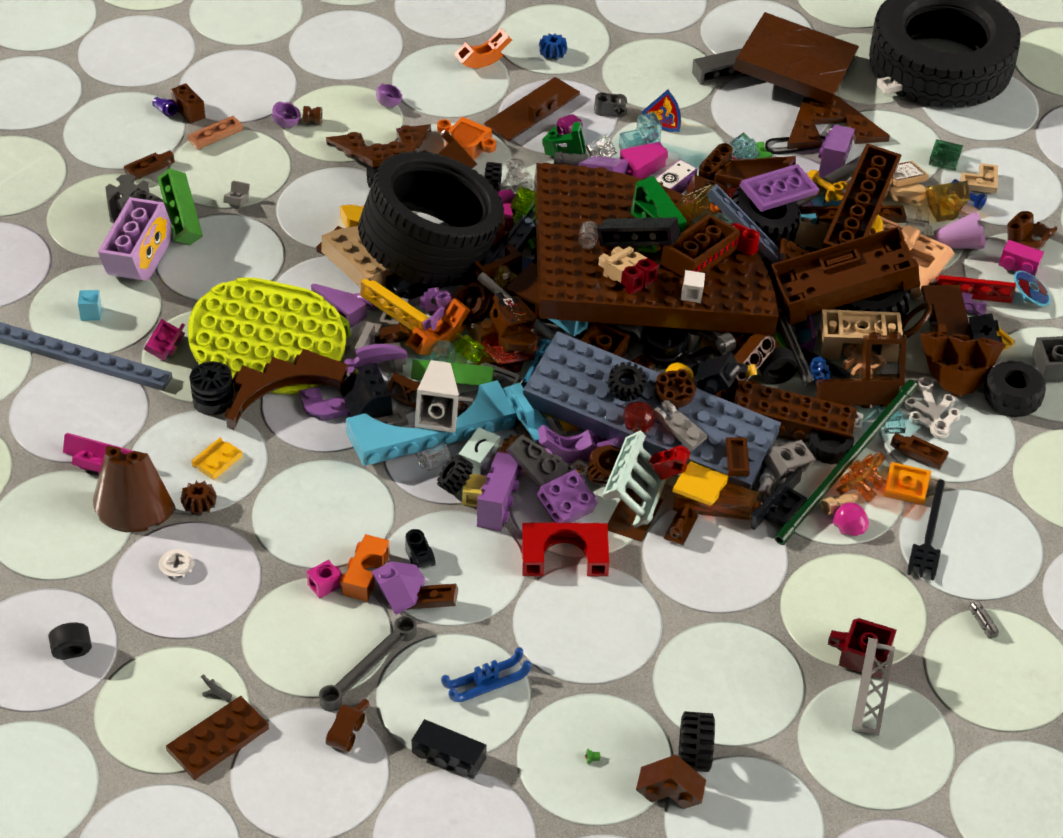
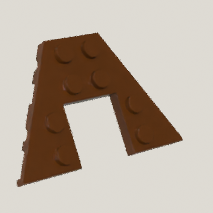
M838 96L834 97L831 105L812 98H803L787 143V149L821 147L822 139L816 124L845 122L848 128L855 129L853 136L855 144L888 142L890 135Z
M431 124L419 126L404 125L401 128H396L399 142L392 141L389 144L375 143L371 146H366L362 134L358 132L326 137V144H333L337 146V150L344 151L345 154L351 157L358 156L359 161L367 163L371 167H378L384 160L395 154L412 152L416 148H420L426 139L427 133L431 132Z

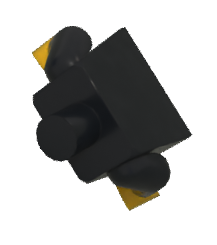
M730 352L699 363L697 375L693 377V381L698 389L715 395L717 392L731 387L739 373L749 377L757 375L755 364L746 365L738 363Z

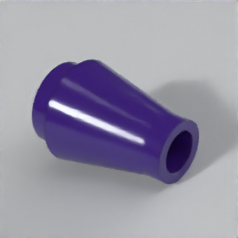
M155 97L152 101V105L165 116H173L178 110L176 102L172 99Z

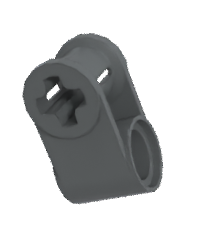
M597 93L594 102V113L599 116L623 117L627 114V97L623 94Z

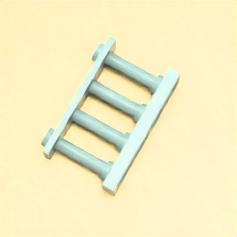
M641 430L625 438L602 494V497L607 501L613 498H620L637 514L633 523L635 528L651 522L666 479L661 480L655 472L651 476L637 463L638 455L648 465V461L652 457L643 448L646 435ZM632 469L648 484L646 491L631 477ZM626 484L642 499L640 506L625 492Z

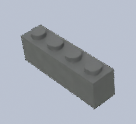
M741 49L693 59L692 74L700 85L746 75L733 69Z

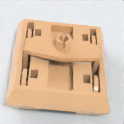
M881 217L883 221L882 231L897 226L900 227L904 240L913 258L916 259L919 265L920 286L911 289L910 297L917 299L923 294L922 287L932 284L945 265L954 256V252L949 246L920 234V230L909 225L904 227Z

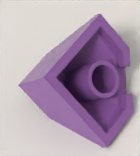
M390 561L372 571L379 589L395 615L416 604L420 587L423 588L426 582L417 565Z

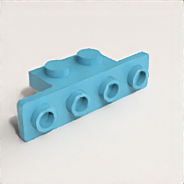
M520 383L503 388L509 405L515 409L518 419L523 423L536 443L539 442L538 428L542 425L549 429L551 428L541 413L531 407L523 395L524 388Z

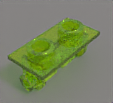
M519 186L510 205V208L513 209V219H519L522 214L527 215L535 198V193L530 189Z
M457 333L460 337L454 344V350L472 363H478L483 355L489 357L484 352L485 347L479 342H475L467 334L463 337Z

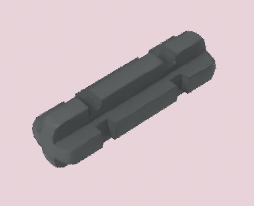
M980 601L971 602L969 610L975 615L974 617L981 628L986 630L985 634L989 639L996 638L999 630L993 624L994 622L986 610L982 609L983 606Z

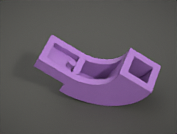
M545 425L538 428L541 446L546 448V451L552 455L562 458L561 460L566 463H573L578 458L584 462L589 461L591 452L597 448L596 444L602 442L601 438L589 429L579 435L565 437L558 435Z

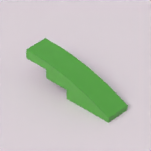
M413 359L411 379L422 380L430 361ZM451 363L456 385L479 386L493 382L495 367Z

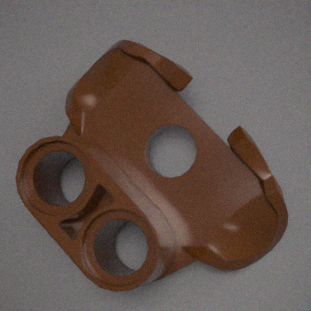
M1021 211L1007 224V240L1039 250L1051 236L1055 235L1058 227L1049 228L1039 221L1034 224L1033 213ZM1034 237H1040V238H1042V239H1040V240H1033L1032 238H1034Z

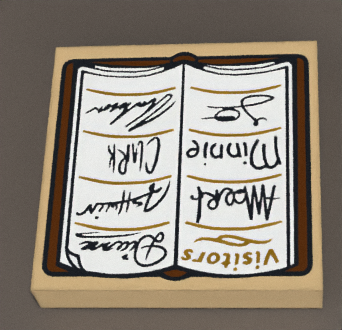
M913 161L899 163L892 184L895 187L924 182L928 180L929 174Z

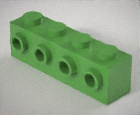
M169 168L157 179L171 222L174 241L192 245L203 237L187 176L186 173Z

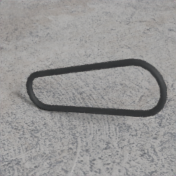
M789 137L771 138L767 140L765 143V148L769 152L774 154H782L821 148L808 147L784 151H773L769 149L768 143L770 141L789 140Z

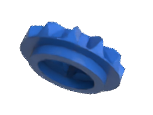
M821 356L813 358L810 371L814 378V383L816 384V379H831V372L829 371V365L826 364V360L822 359Z

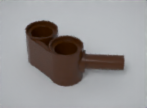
M363 699L356 707H349L343 704L339 708L336 719L326 736V745L346 753L350 752L356 738V734L352 732L353 730L358 732L361 729L366 715L363 711L370 705L367 699Z

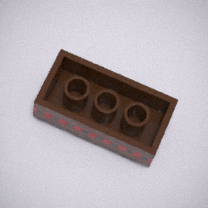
M708 214L680 233L681 236L673 245H663L660 264L682 277L685 275V270L704 273L737 250L740 230Z

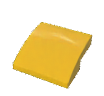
M690 462L687 465L686 471L681 473L672 492L712 506L718 499L722 488L727 484L729 476Z

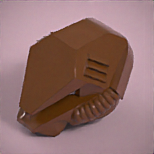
M479 281L458 287L452 296V300L458 299L470 309L462 325L480 321L490 313L494 302L492 299L494 294Z
M604 445L593 450L589 457L591 462L587 470V477L592 482L606 487L621 448Z

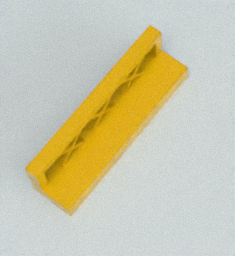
M364 278L361 281V297L413 331L415 327L424 329L422 322L427 320L428 316L373 279L369 281Z

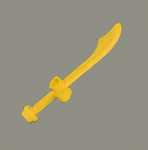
M810 170L807 173L814 183L816 182L828 190L825 197L826 201L830 202L831 199L834 201L842 200L845 194L843 189H847L848 183L840 181L832 185L819 177L817 170ZM879 215L872 229L874 233L880 232L883 229V221Z

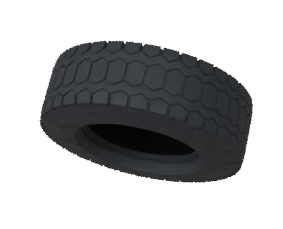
M886 0L879 7L874 21L869 50L870 65L877 78L890 77L891 82L894 80L899 82L897 84L902 85V91L895 93L902 97L906 96L907 99L914 102L917 100V103L925 105L930 103V106L936 107L942 105L945 108H953V105L955 108L965 107V105L967 107L974 106L995 98L1010 83L1020 48L1021 32L1015 17L996 0ZM922 38L949 39L962 43L974 51L966 53L940 52L927 48L914 40Z

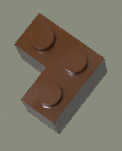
M673 755L642 766L636 790L650 802L670 797L680 807L686 809L702 803L706 779L678 755Z

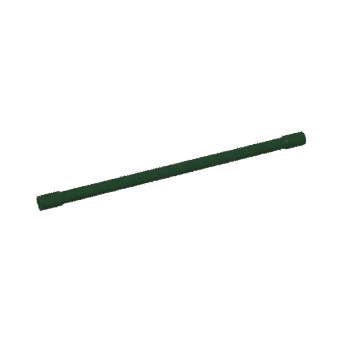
M910 379L905 383L896 397L789 522L774 536L778 544L784 545L790 539L797 527L900 406L918 388V384L914 380Z

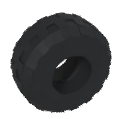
M1021 361L1002 362L992 367L989 374H987L984 395L989 405L1001 414L1011 417H1023L1034 413L1041 406L1045 396L1046 382L1040 372L1029 364Z

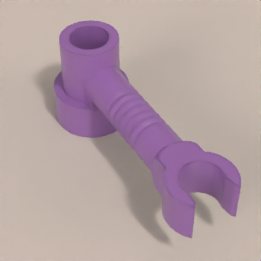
M444 292L435 297L439 309L432 317L422 322L424 331L429 327L432 330L437 328V322L445 314L452 302L450 293Z

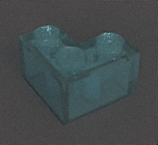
M653 112L638 115L637 129L620 133V150L661 142L662 124L656 114Z

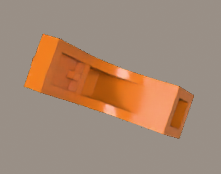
M453 299L443 317L437 322L435 330H432L430 327L424 331L422 328L415 327L406 344L420 355H433L451 345L463 332L465 327L462 324L470 309L458 299Z

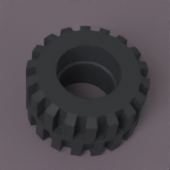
M684 711L680 724L678 756L695 771L709 772L712 767L714 754L713 713Z

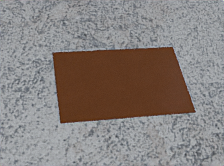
M626 488L625 492L640 506L642 499L632 489ZM659 498L653 513V519L664 499ZM620 499L608 522V531L642 542L653 519L647 525L643 524L635 528L633 523L637 514Z

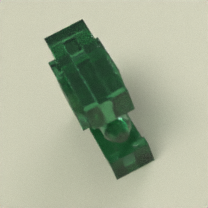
M936 139L929 165L956 171L963 145Z

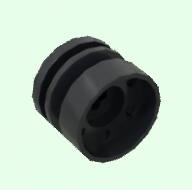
M214 361L197 365L189 376L194 408L204 415L213 416L225 413L227 408H231L234 403L232 402L234 389L231 370L227 365Z

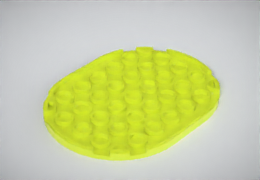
M236 278V280L226 283L222 282L212 287L208 293L197 301L188 321V342L198 364L210 361L223 363L231 370L232 378L236 371H240L242 365L263 372L266 363H270L273 357L293 364L296 355H300L303 349L342 362L346 349V331L341 316L334 306H331L324 300V297L305 288L260 278ZM292 385L270 393L280 395L299 394V390L319 387L320 385Z

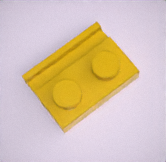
M219 437L191 460L192 467H197L200 472L215 480L242 457V451L229 442L222 441V438Z

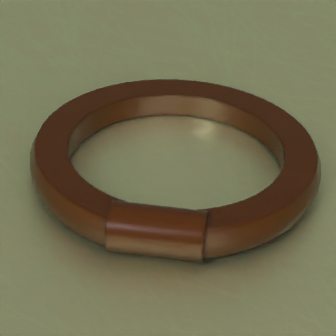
M930 303L920 304L901 321L903 336L906 339L915 334L928 320L932 312ZM925 309L921 319L913 327L904 331L911 318Z

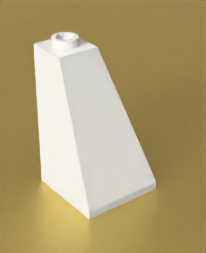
M430 361L417 389L415 427L456 432L459 393L451 363Z

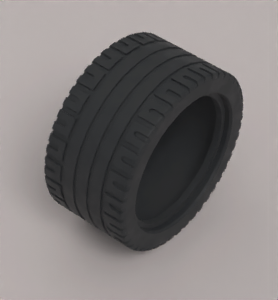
M412 151L398 153L384 160L377 169L358 222V233L367 252L392 273L423 285H436L438 287L457 286L473 279L472 271L475 261L484 266L503 220L504 207L501 197L494 186L483 175L478 174L476 170L471 169L468 165H464V163L458 162L453 158L450 159L447 156H440V154H433L431 152ZM412 211L433 216L447 223L449 226L437 224L429 220H426L418 216L417 214L413 213Z

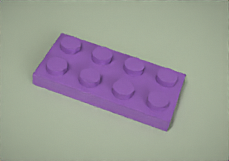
M798 164L742 180L739 185L761 212L817 195L819 191L816 184Z

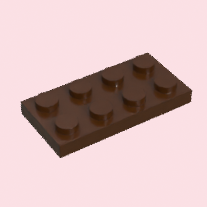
M239 696L167 744L166 750L191 778L196 780L269 730V724L242 696Z

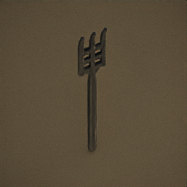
M939 479L936 483L924 544L920 546L917 544L912 545L907 574L910 575L913 566L920 567L919 577L922 578L925 568L931 569L932 581L935 579L941 550L934 549L931 544L945 486V481Z

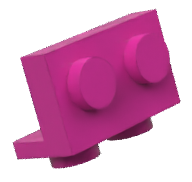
M161 319L143 350L165 361L167 355L172 356L176 350L175 342L180 343L185 334L182 331L185 324L182 323L177 328Z

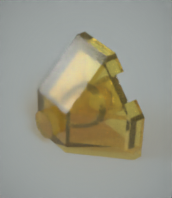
M968 181L926 187L928 206L937 222L956 219L963 206L970 200Z

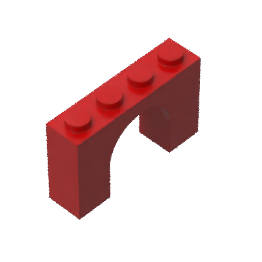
M522 523V576H544V554L551 546L560 543L573 544L584 552L587 576L609 575L608 523Z

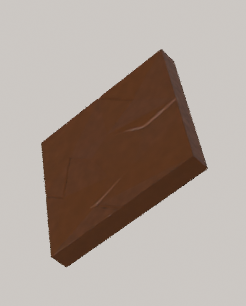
M764 12L738 54L733 69L831 105L856 57L859 46Z

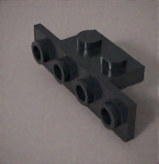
M798 466L794 472H789L786 480L782 484L779 483L774 493L771 496L768 495L759 508L754 509L751 514V529L755 530L765 518L783 527L807 501L806 496L793 490L801 481L803 468Z

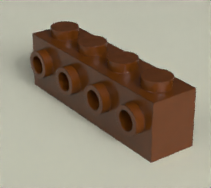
M895 377L816 379V398L851 407L861 405L862 408H873V405L881 404V407L886 408L898 394L900 380Z

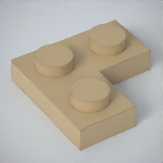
M980 163L979 174L961 173V190L997 193L998 165Z

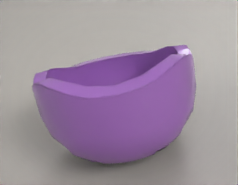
M279 101L275 103L272 109L274 122L283 128H291L297 125L300 120V110L290 102Z

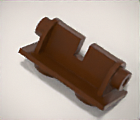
M686 503L681 509H678L664 536L665 540L684 545L699 516L694 514L692 504Z

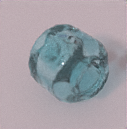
M438 341L431 348L430 359L433 361L455 363L456 349L449 341Z

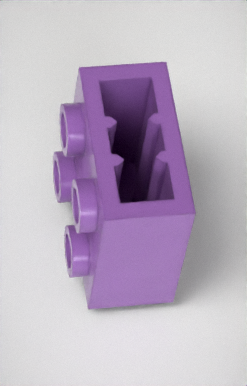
M576 469L541 486L537 493V497L556 523H572L592 513L598 504L595 494L590 492L586 486L585 479L582 475L578 474Z

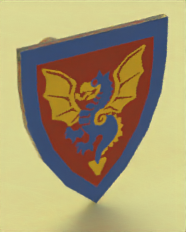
M667 89L642 111V114L652 125L669 132H680V108L672 93Z

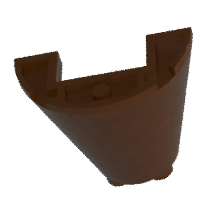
M796 156L728 160L714 175V181L736 191L742 180L795 165Z
M107 445L93 496V506L96 514L99 516V520L106 526L122 532L146 531L152 525L157 524L159 526L173 514L176 507L148 453L133 451L124 454L121 448Z

